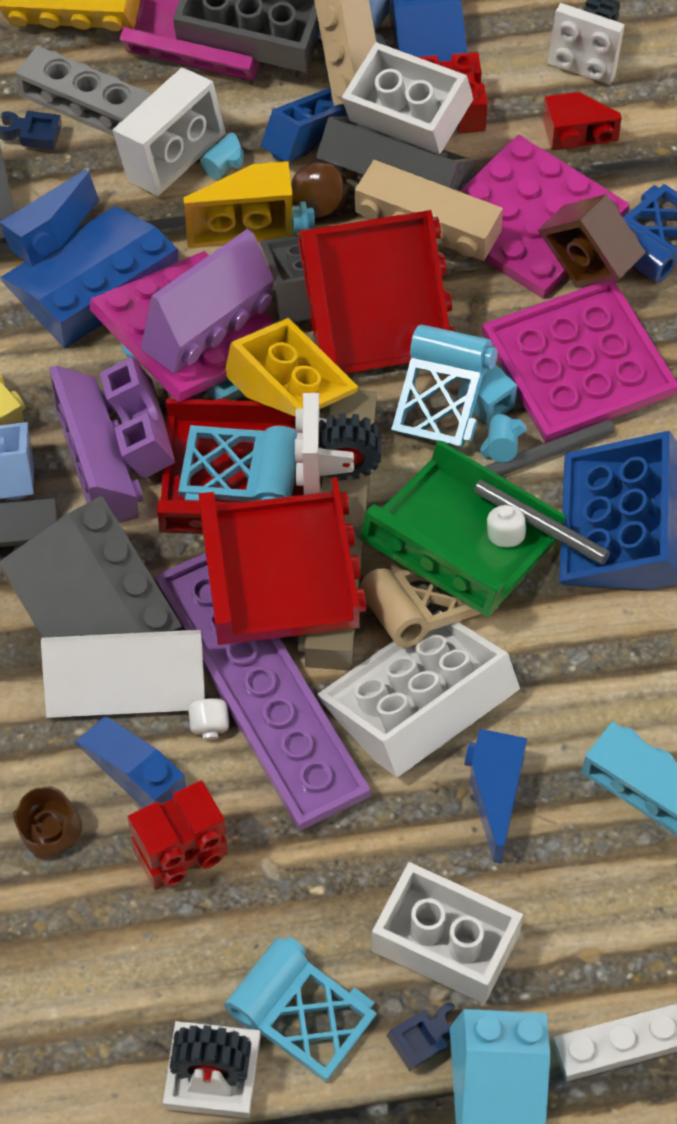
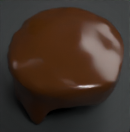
M314 163L303 167L294 175L291 181L294 206L300 205V201H306V207L313 208L314 219L331 215L346 207L349 194L348 183L345 177L330 164Z
M46 786L30 790L21 798L19 806L13 811V819L20 838L36 858L44 859L61 854L63 851L74 846L81 835L82 820L77 809L70 803L66 795L55 787Z

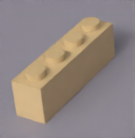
M314 0L334 106L344 104L341 98L376 42L369 0Z
M377 160L372 161L355 189V212L370 220L432 210L433 217L439 218L441 227V238L436 239L437 244L456 250L467 257H474L484 261L502 231V207Z

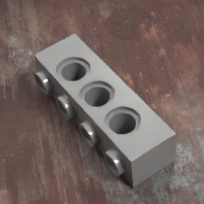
M38 45L16 71L19 96L114 136L113 129L152 95L143 88L134 87L120 81L115 76H108L84 63L75 62L56 51H49Z

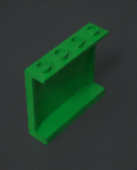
M438 440L432 459L383 508L373 504L366 511L359 539L481 614L489 617L558 540L525 522L526 534L524 540L519 545L503 548L493 544L487 533V517L498 506L474 493V488L478 481L483 480L562 525L567 515Z

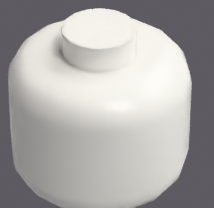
M501 505L494 508L487 517V533L490 541L503 548L519 545L524 540L526 534L524 513L512 505Z
M202 699L191 703L189 706L191 732L196 735H202L203 740L218 739V734L226 732L229 728L227 703L221 699Z

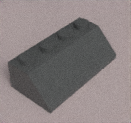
M348 116L328 117L316 158L326 161V164L335 167L339 172L345 173L346 169L358 172L357 178L360 180L372 161L377 160L456 191H460L475 161L445 149L439 155L352 122Z

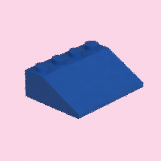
M114 206L75 230L64 245L33 266L25 261L1 276V281L65 349L103 325L89 310L91 298L179 262L178 249L155 226Z
M670 430L565 453L562 513L567 516L563 525L610 551V555L605 564L602 565L561 542L559 582L562 585L643 590L677 585V440Z

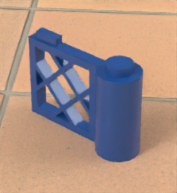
M663 184L661 187L653 185L642 194L640 199L642 202L623 217L629 228L637 235L639 243L646 252L632 267L656 284L662 282L677 263V248L665 241L664 238L677 237V227H662L661 219H677V192L666 184ZM664 198L675 205L676 209H659L658 202ZM639 218L654 219L655 226H643L636 220Z

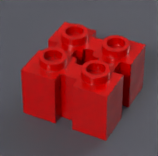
M479 53L451 54V61L440 62L437 55L418 57L467 75L473 101L457 126L458 134L486 132L488 102L484 83H481L482 70Z
M203 780L173 793L172 799L160 805L156 801L127 816L129 830L133 835L131 836L133 852L154 890L164 885L166 887L174 886L185 879L187 876L186 870L196 865L198 868L202 867L203 869L213 867L228 854L227 840L224 837V834H226L225 819Z

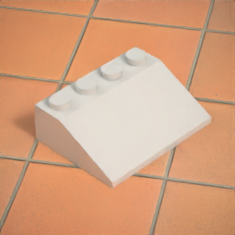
M437 610L432 615L442 613V611ZM455 622L428 631L419 643L411 647L402 648L398 647L394 641L319 692L317 697L377 764L395 777H399L433 751L442 747L465 728L471 726L497 705L503 703L508 697L520 690L509 654L461 623Z

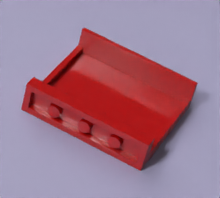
M432 210L297 231L314 343L344 373L410 363L412 337L420 324L456 332L455 326H450L448 312L452 311L451 294L449 290H444L442 276L447 275L446 260L443 253L438 254L436 239L441 238V227L439 218L433 217Z
M187 398L177 402L175 399H167L168 417L166 430L175 463L163 469L161 500H158L157 508L159 533L203 534L199 501H187L185 497H180L178 492L190 425L265 431L273 426H285L296 430L295 416L257 401H233L226 398L216 400ZM198 438L196 449L204 457L219 445L214 439ZM241 441L232 447L231 450L241 460L254 450L255 442ZM226 453L210 463L218 475L235 464ZM202 468L191 476L190 485L204 486L213 480V477L205 468ZM239 471L225 481L230 489L247 490L248 478L242 471ZM295 476L292 496L304 495V486L296 485ZM215 500L216 505L240 502L228 500Z
M337 477L331 478L332 492L216 505L214 492L198 493L218 645L359 628V612H366L365 594L363 588L356 589L355 579H360L358 555H350L349 547L355 546L354 530L352 523L345 524L344 515L349 514L348 495L346 491L340 492Z

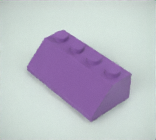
M248 229L151 296L141 350L172 373H176L185 365L190 366L194 364L204 351L210 347H217L226 335L233 330H240L248 319L256 313H263L269 307L272 301L270 294L274 278L253 232Z
M60 366L49 367L56 412L86 502L88 503L103 496L119 523L138 518L137 502L143 501L142 491L138 479H130L128 472L133 471V468L121 456L114 429L119 426L117 419L110 421L108 412H112V405L107 401L105 391H100L96 377Z

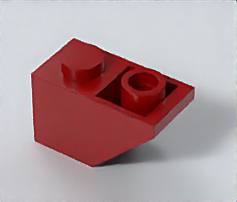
M579 91L545 96L542 119L551 150L572 149L579 146L619 141L622 121L620 112Z

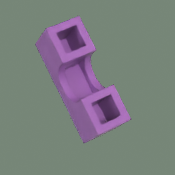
M132 356L100 372L106 399L116 410L123 423L114 428L122 458L142 479L174 464V455L151 377Z

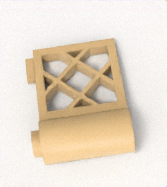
M385 568L372 570L365 575L359 587L364 589L366 603L398 647L402 648L411 647L419 643L428 631L481 614L455 597L436 593L437 586L432 583L428 590L412 587L410 582L417 580L429 581L410 569L394 574ZM429 603L449 608L448 611L432 615L427 607Z

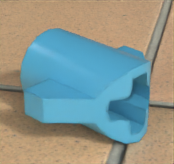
M228 133L221 141L212 145L200 159L201 167L211 178L219 180L232 167L239 168L243 164L245 154L236 134Z
M502 414L494 415L489 423L488 437L480 447V453L485 458L490 456L493 460L501 463L513 460L518 452V436L526 431V425L519 419H511Z

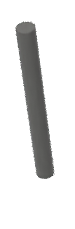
M607 419L520 452L509 462L501 463L496 461L484 467L502 476L614 433V426L611 420Z
M479 480L474 488L475 494L497 506L512 505L519 508L524 513L525 522L602 565L608 560L610 551L483 480Z

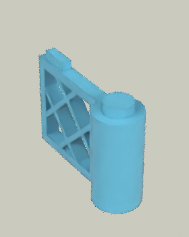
M420 324L412 337L411 361L391 430L396 433L435 442L440 440L445 444L463 448L465 441L472 442L478 421L472 418L483 375L487 373L488 369L492 370L496 364L497 348L493 347L491 339ZM419 370L431 372L438 383L422 394L419 393L415 386ZM439 374H440V375H444V376H449V377H447L446 379H444V380L442 381V379H441V377L439 376ZM458 379L471 381L467 395L454 402L446 387ZM442 390L450 406L432 416L424 401ZM412 393H413L414 396L416 397V398H414L413 400H411ZM420 404L427 420L415 428L405 426L404 422L407 411ZM464 406L461 414L459 408ZM453 412L459 420L455 437L442 434L437 425L438 421ZM432 426L435 432L427 431L425 429Z
M190 425L178 490L180 497H185L187 501H199L198 493L214 492L215 500L248 502L292 496L296 476V463H298L295 462V439H297V433L299 432L285 426H273L265 431ZM198 438L214 439L219 445L204 457L196 449ZM241 441L255 442L254 450L241 460L231 450L232 447ZM226 453L235 464L218 475L210 463ZM202 468H205L213 477V480L204 486L190 485L191 476ZM239 471H242L248 478L247 490L230 489L225 481Z
M287 937L285 940L276 938L224 1003V1007L239 1023L249 1029L260 1030V1034L326 1083L375 1018L377 1013L371 1009L375 1002L355 987L349 993L310 964L305 957L306 949L291 937ZM309 978L324 988L325 1003L303 1005L300 989ZM331 994H332L333 996H335L337 999H339L340 1001H333V1002H332V996H331ZM295 997L296 1006L287 1007ZM351 1008L363 1018L355 1029L337 1031L334 1009ZM327 1010L331 1032L307 1034L304 1013ZM298 1014L301 1035L284 1037L272 1028V1025L279 1016ZM348 1037L343 1045L339 1047L338 1038ZM332 1039L334 1057L326 1067L310 1056L309 1042ZM302 1043L303 1050H301L295 1044Z

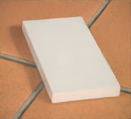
M201 630L41 638L46 718L189 711L191 703L205 699Z

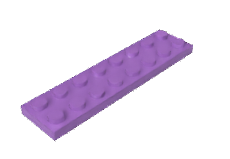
M206 554L199 555L155 575V583L181 623L182 631L201 630L203 667L222 700L227 703L230 714L298 831L300 832L371 797V789L280 638L223 645L217 644Z

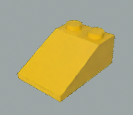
M289 162L252 164L184 197L187 247L225 245L247 229L253 232L258 243H260L259 241L293 236V205Z
M289 318L231 342L225 368L227 371L226 377L247 398L296 417V409H303V393H319V409L356 393L358 390V386Z

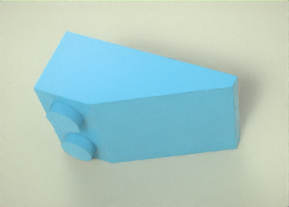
M464 1009L450 1026L456 1124H546L550 1067L547 1013Z

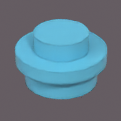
M300 201V205L293 206V234H297V231L315 228L313 208L306 207V201Z

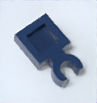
M27 111L25 118H20L13 112H2V124L10 126H0L1 140L10 141L19 138L21 146L55 150L62 126L61 115Z
M446 1003L441 1006L434 1015L433 1020L429 1018L424 1010L387 1033V1038L409 1072L442 1053L448 1047L444 1039H450L451 1025L446 1022L445 1016L455 1008L453 1003Z

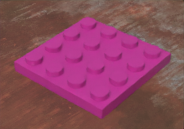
M519 134L459 191L503 208L502 231L484 261L542 299L567 276V273L538 232V229L563 205L608 194L610 199L617 205L622 217L629 213L630 203Z
M205 251L91 298L89 310L177 402H181L212 386L229 380L226 377L227 371L225 368L231 342L276 323L265 311L261 314L256 313L247 320L240 330L230 332L217 347H210L200 355L194 364L190 366L185 365L176 373H172L141 350L151 296L209 255Z
M614 280L596 283L482 324V335L484 338L491 339L493 347L497 348V361L504 373L517 384L516 393L545 443L677 395V381Z

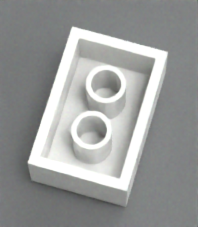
M377 42L371 48L341 97L350 121L439 155L473 101L467 75Z
M182 67L113 129L128 182L159 196L226 134L213 81Z
M408 862L372 930L371 951L485 1004L520 935L523 914Z

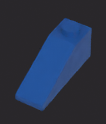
M327 88L273 109L261 147L271 152L275 159L282 162H291L307 155L321 142L328 117L348 116L344 104L334 106L331 89Z
M85 169L0 221L10 251L33 266L60 249L99 201L90 172Z
M106 716L76 740V745L142 808L156 801L160 805L172 799L173 793L186 787L185 775L157 748Z
M479 729L477 742L468 743L464 765L471 767L470 784L493 862L502 864L525 757L527 738Z

